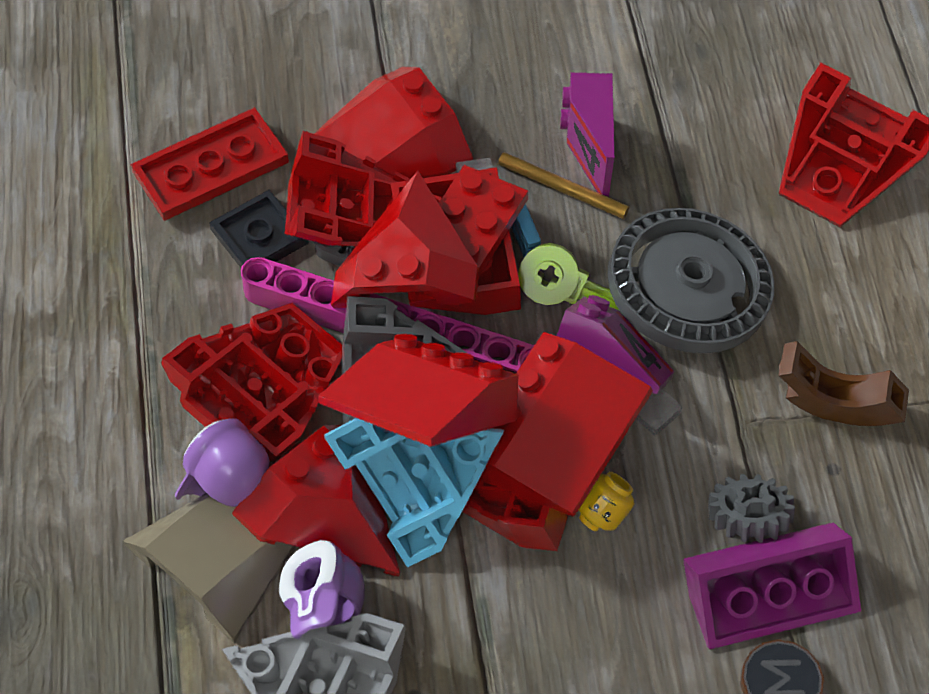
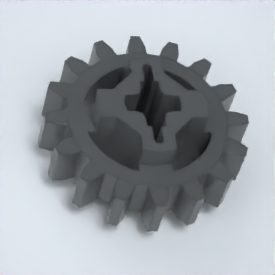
M740 474V480L735 481L727 477L725 485L716 484L714 493L709 494V520L715 521L716 530L726 528V537L731 538L737 534L741 536L742 542H747L749 537H755L759 543H762L765 535L777 539L778 532L787 533L789 531V523L794 522V496L787 495L788 488L786 486L775 487L776 480L773 478L765 481L761 480V475L757 474L752 480L748 479L745 474Z

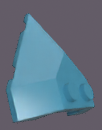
M355 418L326 433L324 437L345 470L356 465L392 521L387 536L408 568L442 550L504 430L488 429L430 447Z

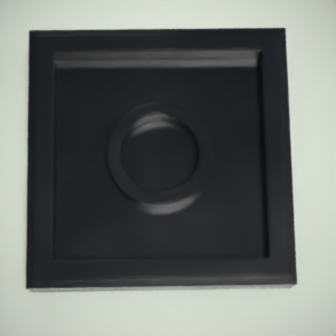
M270 189L209 222L210 230L240 268L247 260L255 257L277 262L309 244L308 240L285 234L287 210Z

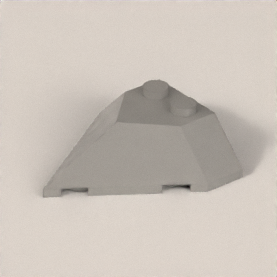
M365 613L353 616L352 621L309 630L300 639H295L291 632L264 638L261 644L245 648H239L236 645L222 650L251 694H391L397 682L406 628L403 624Z

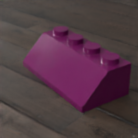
M833 522L779 535L777 539L766 538L763 539L762 543L754 541L683 559L689 597L709 650L862 612L852 537Z

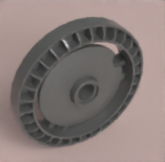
M661 209L647 213L634 220L623 230L617 239L608 264L607 277L610 293L622 315L632 326L651 340L668 348L683 352L702 354L721 352L747 341L758 331L765 320L774 297V278L771 266L757 243L730 221L697 209ZM651 242L643 251L638 267H631V259L634 253L642 246ZM747 281L749 306L741 314H738L731 299L736 296H744Z

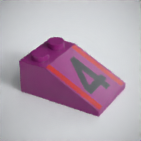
M571 72L569 87L563 86L562 108L567 109H561L560 129L567 130V145L596 192L609 197L614 164L613 74Z
M589 295L588 298L583 297L566 309L557 334L558 337L578 343L650 385L653 389L652 393L658 394L672 379L675 371L619 310L609 307L610 302L606 299Z

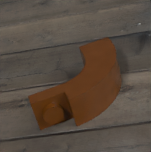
M798 341L784 344L782 360L779 363V377L788 384L786 399L798 408L822 419L856 426H882L905 422L909 389L891 370L867 375L843 374L830 370L820 364Z

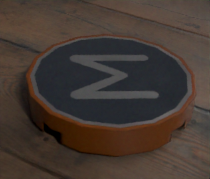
M778 639L763 642L750 651L741 668L740 686L743 694H822L824 676L819 662L809 650L795 642Z

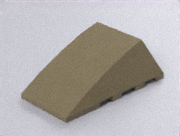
M205 493L123 540V544L150 569L157 564L202 604L206 619L235 643L242 632L241 627L248 616L254 613L261 602L260 597L269 583L275 580L281 570V564L288 553L294 550L295 546L277 541L275 545L259 541L232 515L236 507L224 505Z

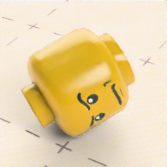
M608 472L607 474H601L579 509L581 513L579 516L580 521L593 531H598L599 529L606 531L615 530L634 507V498L631 494L633 488L624 478L616 473Z

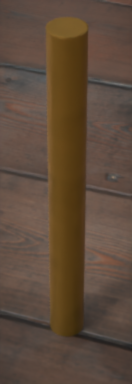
M503 152L498 162L500 166L621 219H625L628 214L629 206L508 153Z

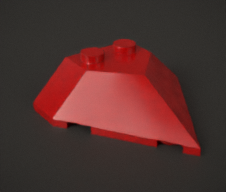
M419 171L414 174L335 272L331 300L333 308H346L348 296L370 297L371 293L431 291L439 304L476 303L479 267Z
M323 425L274 463L262 475L261 481L253 492L241 501L232 512V515L261 542L275 545L277 541L300 547L299 549L319 540L329 541L335 544L344 555L352 559L358 567L366 564L384 569L383 573L397 577L400 575L394 546L387 536L389 527L384 508L357 466L354 465L345 470L324 437L326 433L342 425Z

